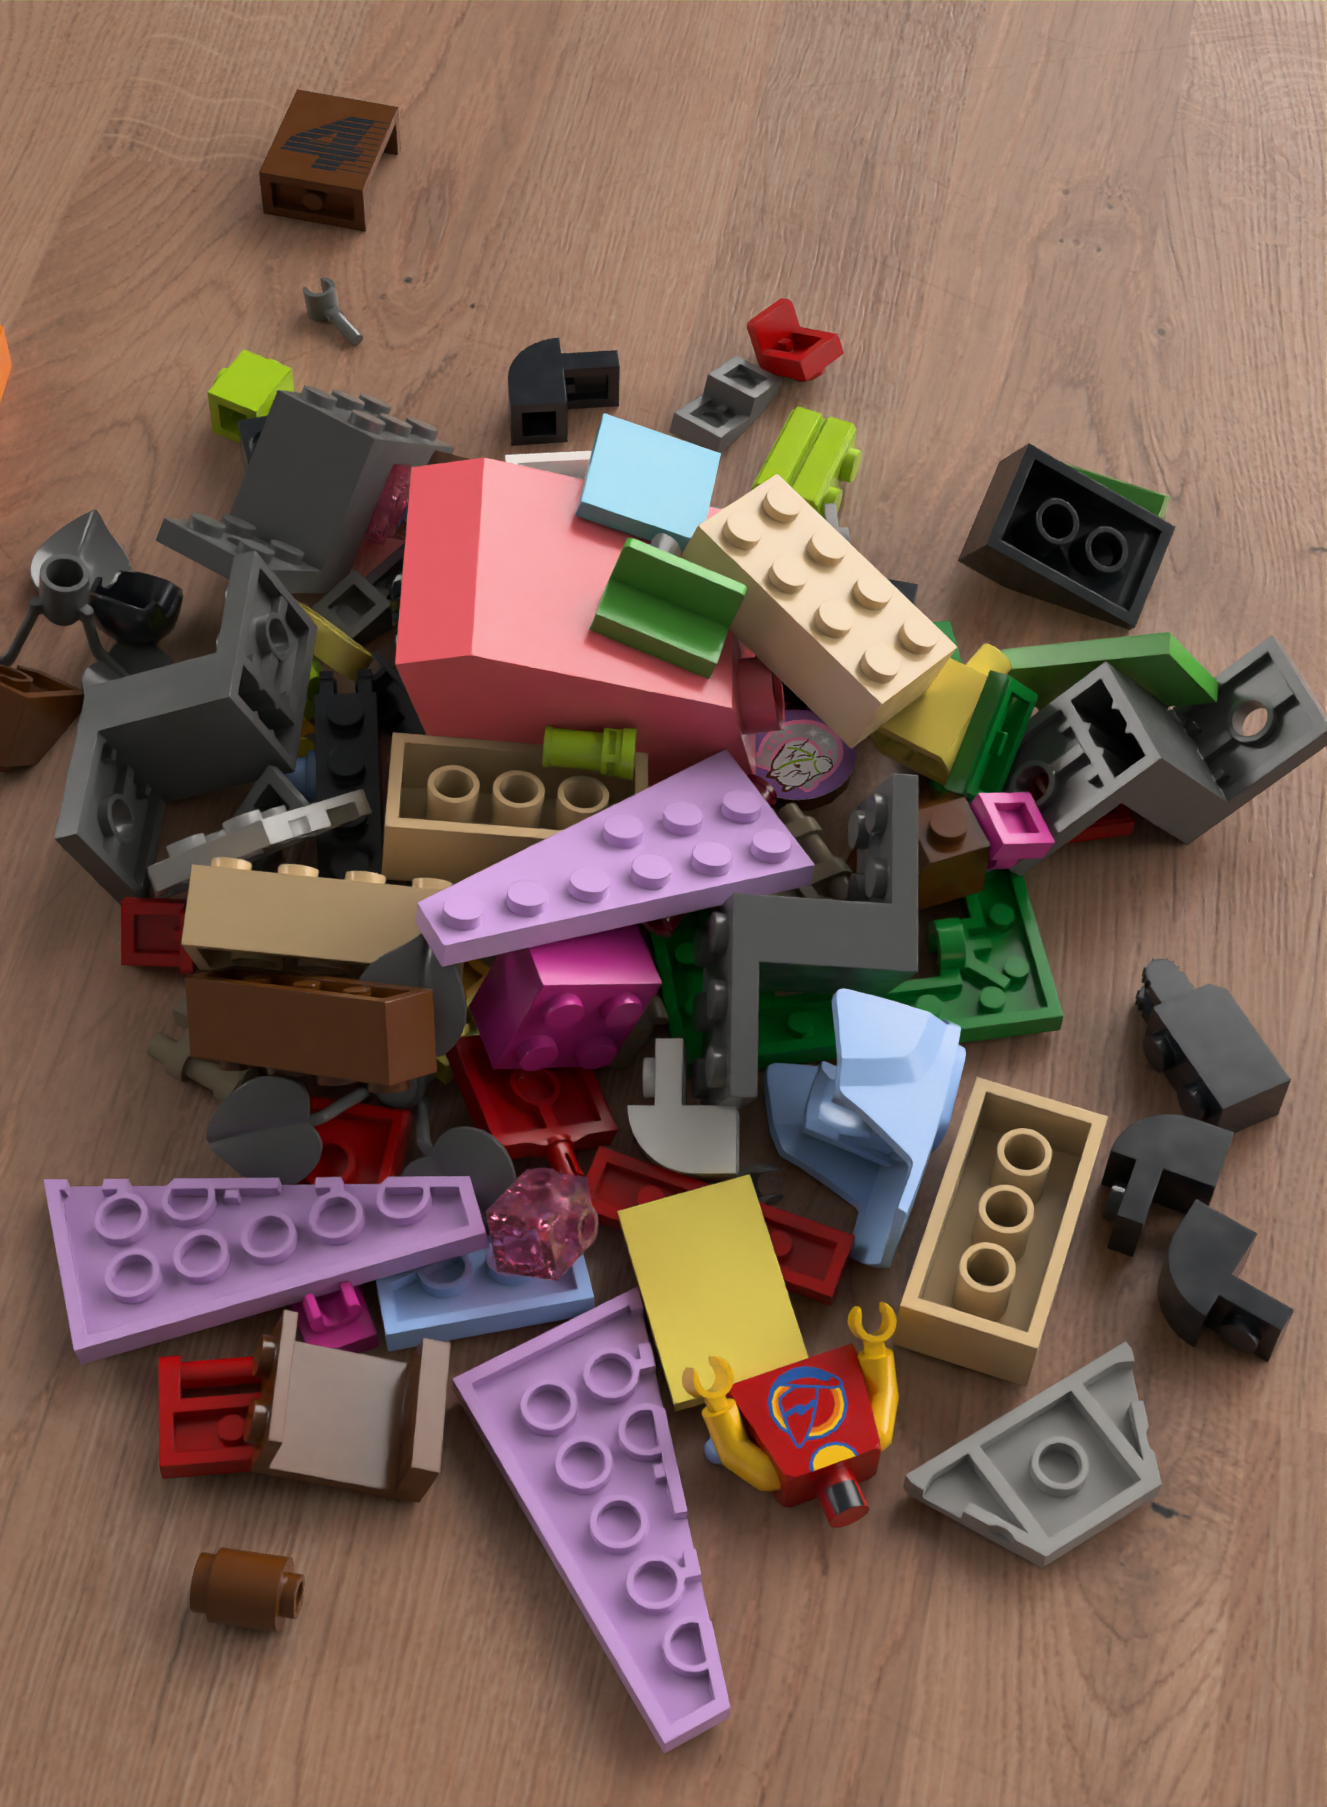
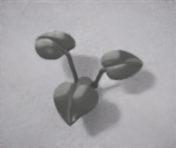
M92 510L63 526L35 553L31 561L30 576L35 589L39 592V596L29 599V610L8 651L0 656V665L9 667L15 663L40 614L46 616L50 622L60 626L72 625L79 620L83 624L92 655L99 661L90 665L84 671L82 676L84 697L88 686L175 664L155 644L135 645L117 642L109 653L102 647L93 620L94 610L88 605L89 590L96 577H102V586L107 587L119 570H131V565L125 550L109 532L97 510Z
M422 933L406 944L380 956L366 968L359 978L361 981L433 989L436 1057L445 1055L458 1042L463 1033L467 1016L466 996L461 975L456 964L441 966ZM436 1072L409 1080V1089L397 1093H371L367 1091V1083H364L323 1110L310 1114L308 1091L301 1082L283 1075L262 1076L244 1083L229 1094L215 1110L208 1125L206 1140L209 1143L210 1149L246 1178H279L282 1185H293L305 1179L321 1158L322 1140L314 1126L322 1125L368 1096L376 1095L389 1108L404 1110L412 1107L416 1111L417 1145L424 1156L409 1163L402 1173V1177L470 1176L487 1236L492 1234L491 1225L514 1215L519 1222L516 1206L517 1185L514 1165L507 1150L499 1140L483 1129L461 1126L445 1131L438 1138L435 1145L431 1142L428 1117L431 1101L425 1093L434 1082Z

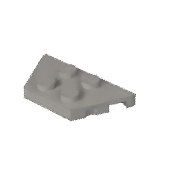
M363 789L290 811L286 810L285 805L264 812H260L259 809L250 811L223 822L224 830L204 836L203 833L196 834L168 845L166 849L170 858L148 866V879L156 898H168L189 889L192 864L211 866V859L215 857L236 858L253 863L369 815L372 811Z
M1126 1341L906 1474L903 1488L909 1496L1035 1565L1044 1568L1158 1495L1162 1483L1155 1452L1149 1447L1146 1433L1149 1424L1144 1401H1139L1132 1371L1135 1360L1131 1347Z

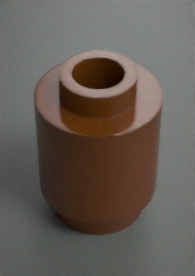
M221 1547L217 1554L202 1552L197 1559L192 1576L190 1609L194 1613L206 1614L207 1621L210 1623L279 1633L285 1624L286 1618L297 1619L304 1596L305 1577L304 1574L294 1573L293 1558L288 1556Z

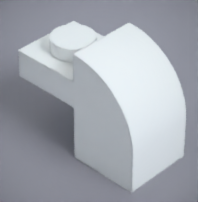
M656 1038L655 1058H644L643 1096L644 1098H655V1105H628L630 1126L641 1150L652 1164L705 1183L737 1178L739 1173L740 1119L737 1106L686 1105L687 1050L683 1038Z

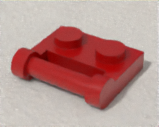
M181 1355L159 1357V1468L162 1479L251 1472L254 1444L244 1442V1427L250 1403L253 1398L260 1399L261 1392L185 1399L183 1397L184 1390L262 1384V1378L252 1376L254 1356L183 1362Z

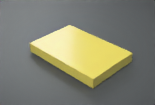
M750 1174L617 1211L620 1227L675 1412L705 1403L704 1399L695 1398L686 1392L682 1385V1375L687 1367L694 1368L699 1375L702 1387L705 1390L711 1388L715 1381V1373L709 1364L708 1356H719L730 1364L734 1374L733 1384L809 1358Z

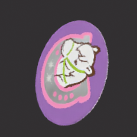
M786 710L784 730L756 733V776L766 780L774 788L778 798L805 800L828 794L841 786L851 775L855 767L857 757L856 746L851 749L813 711Z

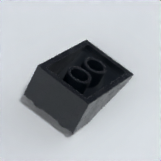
M1028 443L999 461L958 558V562L1007 589L1131 630L1136 627L1176 526Z

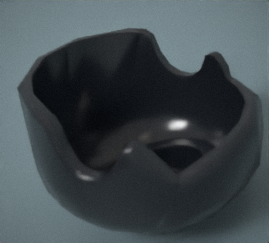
M119 570L107 587L102 586V577L98 576L94 580L89 590L88 605L94 610L93 620L95 626L115 641L135 645L153 644L169 635L174 629L184 598L182 588L176 584L148 573L133 570Z

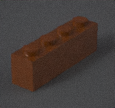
M237 965L185 977L190 1057L217 1060L221 1070L243 1071L264 1067L267 1068V1075H283L290 1078L311 1074L316 1075L317 1084L324 1086L347 1085L357 1081L367 1083L368 1092L378 1094L405 1091L409 1089V1080L437 1072L433 989Z

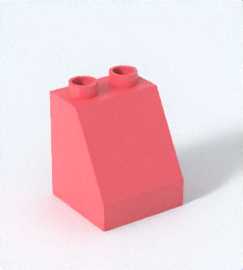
M485 457L411 467L395 666L426 735L544 745L546 726H552L557 729L604 732V728H637L635 752L648 753V788L727 749L746 775H756V733L784 730L785 703L782 681L758 657H755V654L730 630H728L718 663L710 679L589 630L606 583L626 539L634 538L646 544H650L651 541L575 516L584 479ZM709 507L707 519L722 509Z

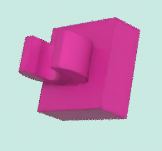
M1030 792L978 793L969 805L991 845L987 870L1010 869L1015 866L1018 859L1043 858L1055 843Z
M345 1281L340 1283L339 1291L318 1297L310 1293L305 1295L301 1302L290 1304L291 1311L298 1312L297 1329L304 1343L354 1353H362L379 1347L378 1333L359 1285L353 1286L351 1282Z

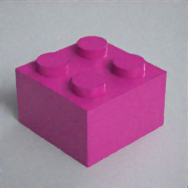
M634 924L498 954L472 999L469 1008L493 1070L523 1069L526 1071H537L556 1067L596 1069L602 1066H610L662 982L638 925Z

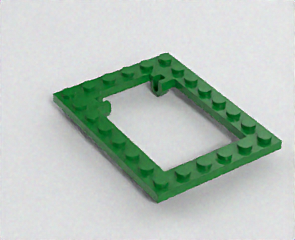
M950 620L932 622L957 646ZM957 647L950 658L962 663ZM926 777L929 790L936 789L951 793L944 789L945 786ZM986 869L983 891L959 898L964 919L953 917L931 920L927 923L925 941L928 952H938L935 977L906 980L882 997L930 1012L942 1021L946 1019L959 1025L961 1032L958 1043L1060 1030L1064 1016L1023 875L1019 876L1008 869ZM710 908L688 912L675 928L674 934L669 938L657 936L647 929L652 960L662 982L658 989L659 995L669 1018L668 1023L665 1024L668 1038H683L687 1050V1078H691L695 1058H702V1033L694 1032L692 1009L695 994L703 992V967L695 966L693 947L697 928L704 927V922L712 914ZM759 990L758 1069L767 1068L768 1065L773 1063L802 1064L837 1059L832 1012L833 995L802 993L775 997L774 991Z

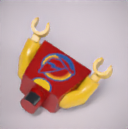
M884 1302L879 1303L882 1324L874 1333L867 1334L863 1329L862 1312L859 1306H854L848 1314L850 1331L855 1337L863 1340L864 1350L860 1351L858 1355L853 1343L734 1384V1374L730 1364L719 1356H708L709 1364L715 1373V1381L708 1390L702 1387L699 1375L694 1368L687 1367L682 1375V1385L686 1392L695 1398L704 1399L706 1407L702 1410L701 1414L722 1465L759 1491L772 1492L783 1507L791 1508L818 1498L828 1523L833 1528L848 1526L860 1520L868 1513L869 1506L858 1483L869 1480L876 1475L880 1453L892 1443L899 1396L893 1351L890 1348H885L884 1341L893 1335L896 1329L897 1318L894 1310Z

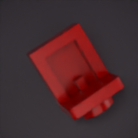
M780 298L747 323V330L759 367L774 375L792 378L798 382L810 381L821 376L826 366L844 354L838 334L800 327L793 302L789 299Z
M125 897L121 901V965L180 967V974H194L198 967L181 945L187 899Z

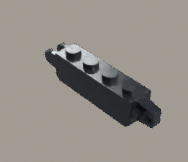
M358 669V676L355 678L356 693L338 694L337 680L334 678L333 671H319V695H314L316 803L363 789L372 811L369 815L317 836L318 877L345 880V874L348 871L382 873L384 820L381 743L377 694L373 692L372 669Z

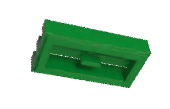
M989 671L944 789L965 797L970 804L978 793L1002 792L1037 702L1038 694L1007 674Z

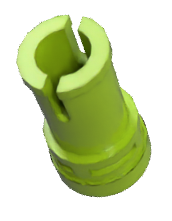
M546 726L542 766L543 768L561 767L600 771V776L620 777V779L633 780L637 728H604V732L557 729L552 726Z

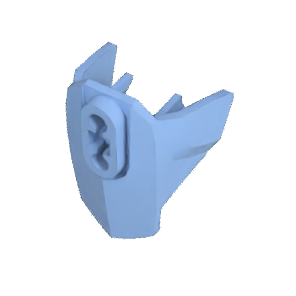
M843 988L839 989L832 998L837 1066L822 1061L819 1066L773 1063L764 1070L762 1079L769 1131L780 1156L806 1171L857 1209L858 1216L853 1231L855 1246L850 1257L870 1267L890 1268L912 1212L931 1153L939 1147L949 1127L965 1062L966 1050L958 1045L961 1032L959 1025L946 1019L942 1021L932 1013Z

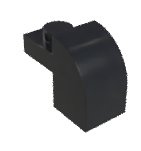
M551 338L534 343L521 351L512 361L508 371V410L511 446L568 442L567 409L619 406L620 365L618 350L561 353L560 339Z
M1170 1114L1144 1118L1125 1129L1111 1148L1101 1185L1112 1188L1102 1219L1114 1223L1107 1248L1131 1257L1134 1256L1152 1202L1184 1214L1188 1213L1196 1199L1209 1206L1234 1132L1194 1118Z
M1197 1199L1172 1237L1159 1276L1157 1292L1163 1316L1173 1331L1192 1347H1195L1206 1327L1218 1333L1222 1340L1233 1349L1243 1353H1253L1269 1362L1283 1338L1294 1309L1238 1278L1246 1265L1257 1233Z

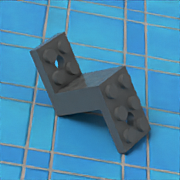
M304 385L301 393L278 390L230 514L222 515L220 521L198 513H191L189 519L164 518L155 541L229 580L234 556L256 550L290 593H328L349 575L393 464L425 466L435 450L452 454L454 447L436 439L439 430L434 426L412 417H406L404 422L390 416L391 405L366 394L360 393L359 397L356 398L345 392L333 389L330 395L322 390Z
M256 550L236 555L233 558L229 585L225 589L226 602L221 629L216 638V653L86 688L82 712L77 725L78 730L71 764L67 771V782L61 811L56 823L55 840L120 905L125 897L148 898L151 884L148 879L147 867L155 864L166 803L258 781L268 765L277 766L283 774L295 772L318 627Z
M1271 635L1214 677L1219 682L1217 703L1183 705L1171 708L1105 661L1033 715L1028 722L1001 793L1028 792L1031 781L1038 775L1047 773L1049 777L1048 789L1039 800L1034 802L1055 843L1043 858L1018 859L1015 866L1008 870L1022 876L1121 803L1189 845L1326 747L1327 714L1282 642ZM1266 708L1267 721L1262 730L1255 735L1244 736L1243 724L1246 717L1256 709Z
M892 773L857 807V810L852 811L848 825V843L851 849H857V873H853L850 877L848 901L733 893L704 922V927L697 928L694 938L693 958L696 967H703V992L695 994L692 1009V1025L694 1032L702 1033V1058H695L693 1062L691 1093L693 1098L701 1099V1105L737 1106V1110H740L757 1098L759 990L834 995L839 989L845 988L882 998L918 972V775Z

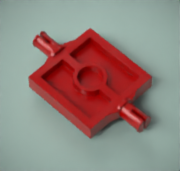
M480 1035L460 1037L455 1046L446 1053L475 1128L483 1129L499 1140L511 1159L530 1156L546 1158L557 1181L559 1190L566 1191L567 1187L569 1190H573L583 1184L586 1177L581 1171L573 1151L599 1147V1145H611L618 1131V1127L592 1069L556 1067L537 1071H526L523 1069L493 1070Z

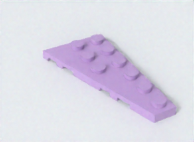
M727 749L418 902L416 925L439 963L444 967L720 906L733 893L769 895L810 886L815 864Z
M470 1176L387 1177L381 1184H344L342 1177H316L315 1185H282L279 1178H173L167 1186H132L129 1179H104L102 1186H70L67 1179H43L73 1349L81 1365L301 1302L303 1297L310 1293L318 1297L340 1290V1283L349 1281L353 1286L490 1247Z
M637 1286L453 1378L452 1381L453 1392L662 1752L665 1754L727 1720L730 1717L731 1707L714 1629L708 1615L701 1583V1570L697 1552L692 1542L687 1519L688 1511L667 1415L662 1405L655 1373L656 1365L651 1343L648 1341L643 1318V1306Z

